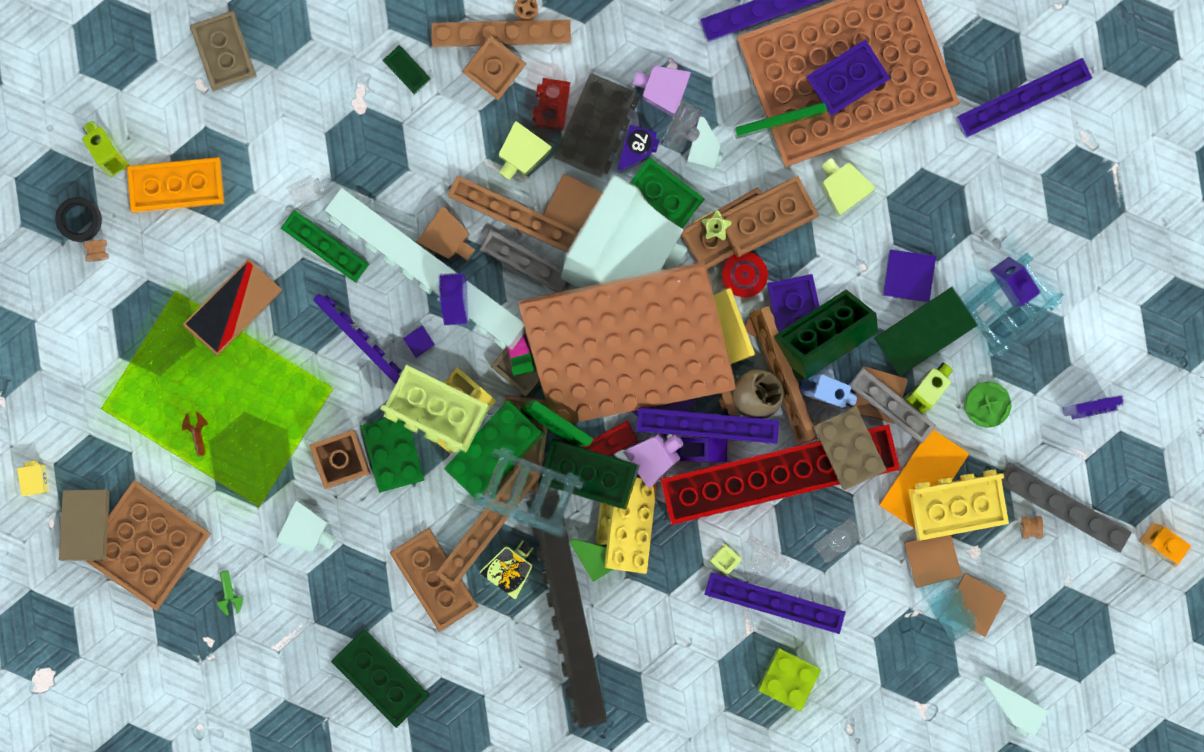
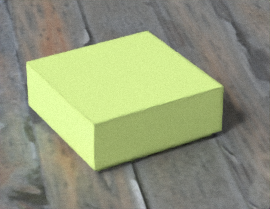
M724 544L709 561L727 577L741 562L742 558Z

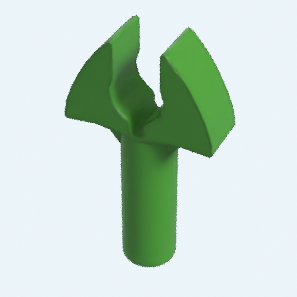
M229 571L220 572L224 598L222 601H218L217 604L229 616L228 604L231 599V602L236 605L235 609L238 614L243 605V596L237 597L234 595Z

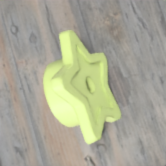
M718 210L715 211L712 218L702 220L707 230L706 239L714 236L722 240L726 239L725 230L732 222L722 219Z

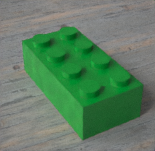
M507 400L477 432L467 452L460 451L444 470L474 499L482 502L540 441L545 433L513 402Z

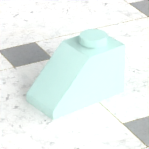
M701 116L687 164L714 171L715 166L720 167L723 153L719 152L721 146L706 119Z

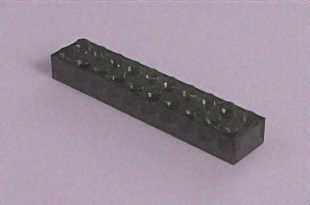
M554 490L530 495V501H526L529 515L534 514L535 524H531L534 538L539 537L540 547H537L536 550L539 561H544L545 569L541 571L544 585L549 584L550 592L546 593L549 608H554L555 615L551 616L553 630L559 631L560 638L556 639L558 653L563 654L565 659L564 662H561L563 677L569 678L570 684L566 685L569 701L573 700L575 706L571 708L573 724L578 723L579 729L607 723V716L559 492Z

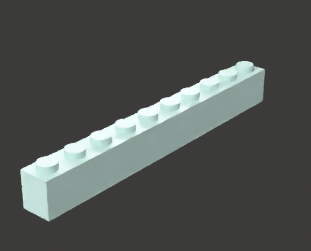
M342 188L325 209L330 215L328 219L338 227L343 224L348 228L346 233L355 240H358L359 237L366 241L364 245L374 254L377 251L384 255L383 260L390 266L394 267L397 264L403 269L401 274L411 281L414 278L421 282L419 287L428 294H431L433 291L439 296V274H456L455 271ZM467 281L468 320L471 319L475 322L474 328L483 335L490 333L494 336L493 342L499 347L505 349L507 346L512 350L526 332L524 323Z

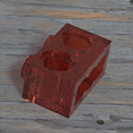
M543 78L542 84H537L536 97L540 98L539 106H534L532 120L536 121V127L564 131L571 82ZM549 88H557L560 92L556 98L548 97L546 92ZM547 110H552L555 112L556 117L552 121H546L542 117L543 113Z

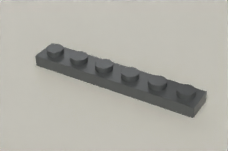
M1007 464L1003 471L1004 478L1001 479L1003 487L1121 553L1132 533L1131 531L1015 465Z

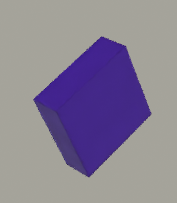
M423 326L403 338L415 358L436 346Z

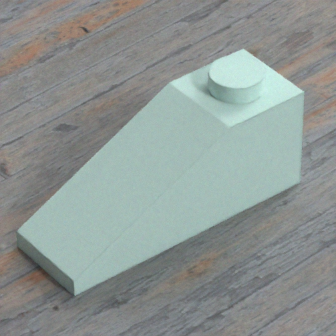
M983 675L981 678L982 682L1009 722L1016 726L1014 731L1027 737L1028 733L1035 736L1048 711Z

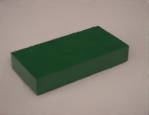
M400 45L382 60L414 95L431 80Z

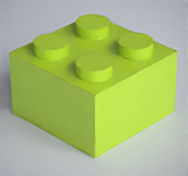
M777 647L757 690L801 712L821 669Z

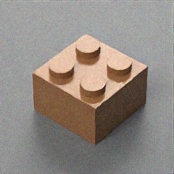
M355 429L309 445L324 489H330L371 474L357 430Z

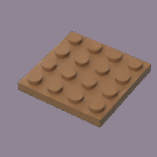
M134 480L108 516L106 561L86 562L158 611L212 533Z

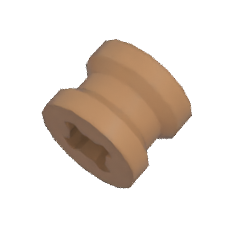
M517 0L515 3L517 17L521 21L534 20L538 15L536 0Z
M93 240L83 243L87 251L85 256L86 262L109 259V255L105 250L107 240Z
M1022 516L1020 525L1022 539H1029V537L1042 539V517L1028 518L1027 516Z

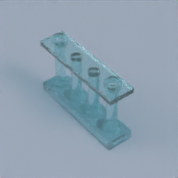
M1028 252L1023 254L1017 262L1027 269L1046 303L1037 311L1029 302L1022 307L1020 306L1029 317L1021 325L1018 326L995 300L996 296L994 293L1001 288L996 279L966 304V307L978 323L976 328L994 347L987 353L990 357L995 354L998 357L1009 349L1007 344L1048 308L1052 311L1062 303L1060 298L1064 295L1063 292L1060 291L1053 296L1030 270L1031 266L1029 263L1033 258ZM982 303L985 306L988 305L1011 331L1002 341L998 339L978 316L979 312L976 309Z
M506 448L494 449L493 457L498 458L497 465L486 492L483 491V494L477 493L474 505L563 538L567 527L563 526L562 518L573 489H582L583 482L579 481L580 477L571 473H567L565 476L513 456L514 452ZM507 462L521 468L509 499L503 503L496 500L497 496H495ZM529 471L543 475L532 506L526 512L518 508L517 502ZM553 479L564 483L565 486L553 517L547 520L540 517V509Z

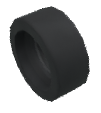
M73 197L60 204L56 211L55 223L57 229L64 237L75 242H85L95 237L101 229L102 216L98 207L91 201L82 197ZM83 206L90 211L92 224L85 232L74 233L66 226L65 217L72 207Z

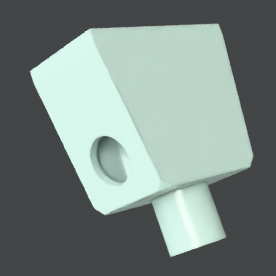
M296 501L276 541L309 552H315L318 545L331 550L337 537L325 532L329 524L327 520L302 502Z

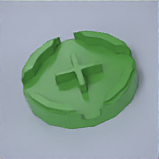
M991 381L981 382L973 386L966 394L964 402L965 412L969 420L977 426L984 428L996 427L1002 424L1010 415L1012 407L1007 390L1000 384Z

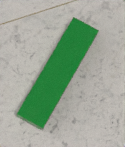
M819 103L737 126L734 129V135L736 139L825 115L827 108L825 103Z
M293 210L280 228L355 283L358 282L370 265L295 210Z

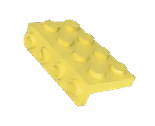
M996 469L982 471L983 476L974 477V473L960 475L961 480L952 481V478L938 479V484L930 485L929 482L916 483V488L909 489L917 540L1009 524L1001 480L1004 478V474L997 473Z

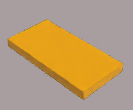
M220 157L127 166L131 213L224 204Z
M933 429L922 444L919 443L879 506L915 529L909 489L916 488V483L929 482L930 485L938 484V479L952 478L953 480L970 453Z

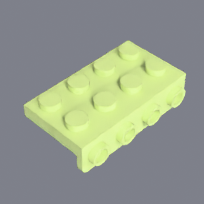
M406 365L386 405H382L380 409L385 412L384 417L395 423L399 419L405 422L404 427L415 433L419 429L426 433L424 437L435 443L441 440L446 443L445 447L455 453H458L459 450L466 453L490 406Z

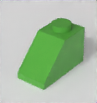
M576 539L569 541L593 582L614 570L605 568L606 547Z

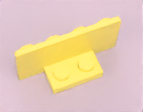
M636 478L626 510L600 503L595 545L607 546L605 568L642 574L647 573L657 483L648 488L642 478Z

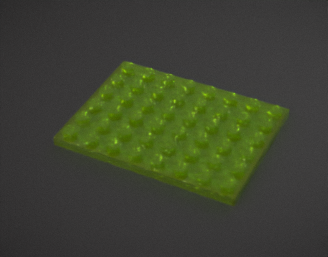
M175 290L101 407V410L260 508L334 388L244 332L217 357L183 326V323L201 305Z

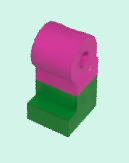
M524 333L512 350L508 348L514 376L537 371L527 335Z

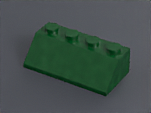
M846 289L774 335V339L791 368L807 380L877 334V313Z

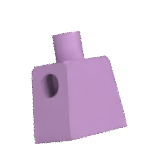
M653 66L650 76L637 71L633 85L645 89L642 97L644 101L675 117L691 73Z
M658 433L632 445L623 452L630 462L640 465L638 474L647 487L650 488L680 460L676 450L683 446V442L678 435L674 434L667 439L663 433Z

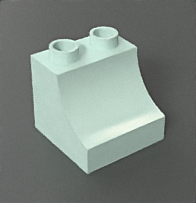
M613 175L569 251L561 279L577 288L661 271L663 267L665 269L678 267L688 250L686 247L678 244L684 229L672 223L652 208L642 197L638 188Z

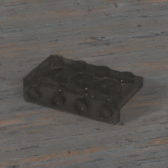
M590 73L554 159L598 178H601L603 173L607 175L612 165V161H609L612 152L617 153L621 144V140L618 139L621 131L626 132L631 119L627 118L630 109L635 111L640 98L636 97L637 90H630Z

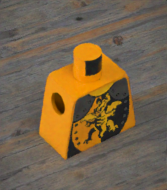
M1151 523L1138 541L1174 568L1178 566L1191 548L1189 543L1171 530L1155 523Z

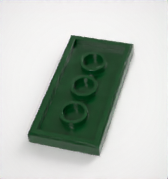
M952 286L874 337V339L898 375L902 376L977 327L978 323Z
M552 439L538 484L626 510L640 465Z
M365 628L331 660L333 665L395 728L430 695Z

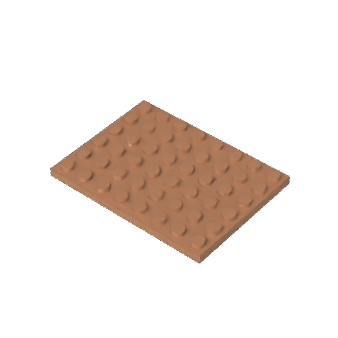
M837 0L737 37L766 118L821 103L807 81L806 76L865 39L891 78L831 117L826 112L825 115L771 129L785 168L960 104L921 0Z
M705 261L519 301V309L548 409L570 424L736 389Z

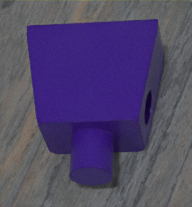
M1007 257L990 269V272L1012 306L1022 307L1041 293L1027 269L1011 257Z

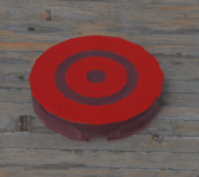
M748 252L739 258L734 254L729 257L723 266L722 281L726 289L731 288L734 296L740 298L754 297L763 290L767 283V266L762 258L754 253Z

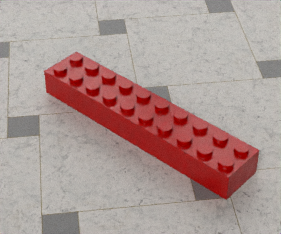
M890 425L867 429L887 470L881 474L900 470ZM820 441L660 479L671 525L840 485Z

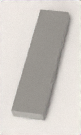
M491 229L479 249L556 293L563 292L568 283L561 279L562 268Z
M863 367L849 384L855 393L921 444L936 426V424Z

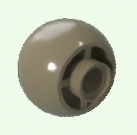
M752 369L743 373L735 383L736 389L733 390V401L738 411L745 417L766 419L779 410L784 397L783 387L773 373L763 369Z

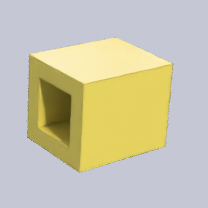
M38 461L23 463L24 467L17 468L21 496L49 492L45 465H38Z

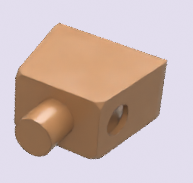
M443 206L416 241L420 246L450 261L456 254L468 261L475 252V249L466 243L470 236L469 232Z

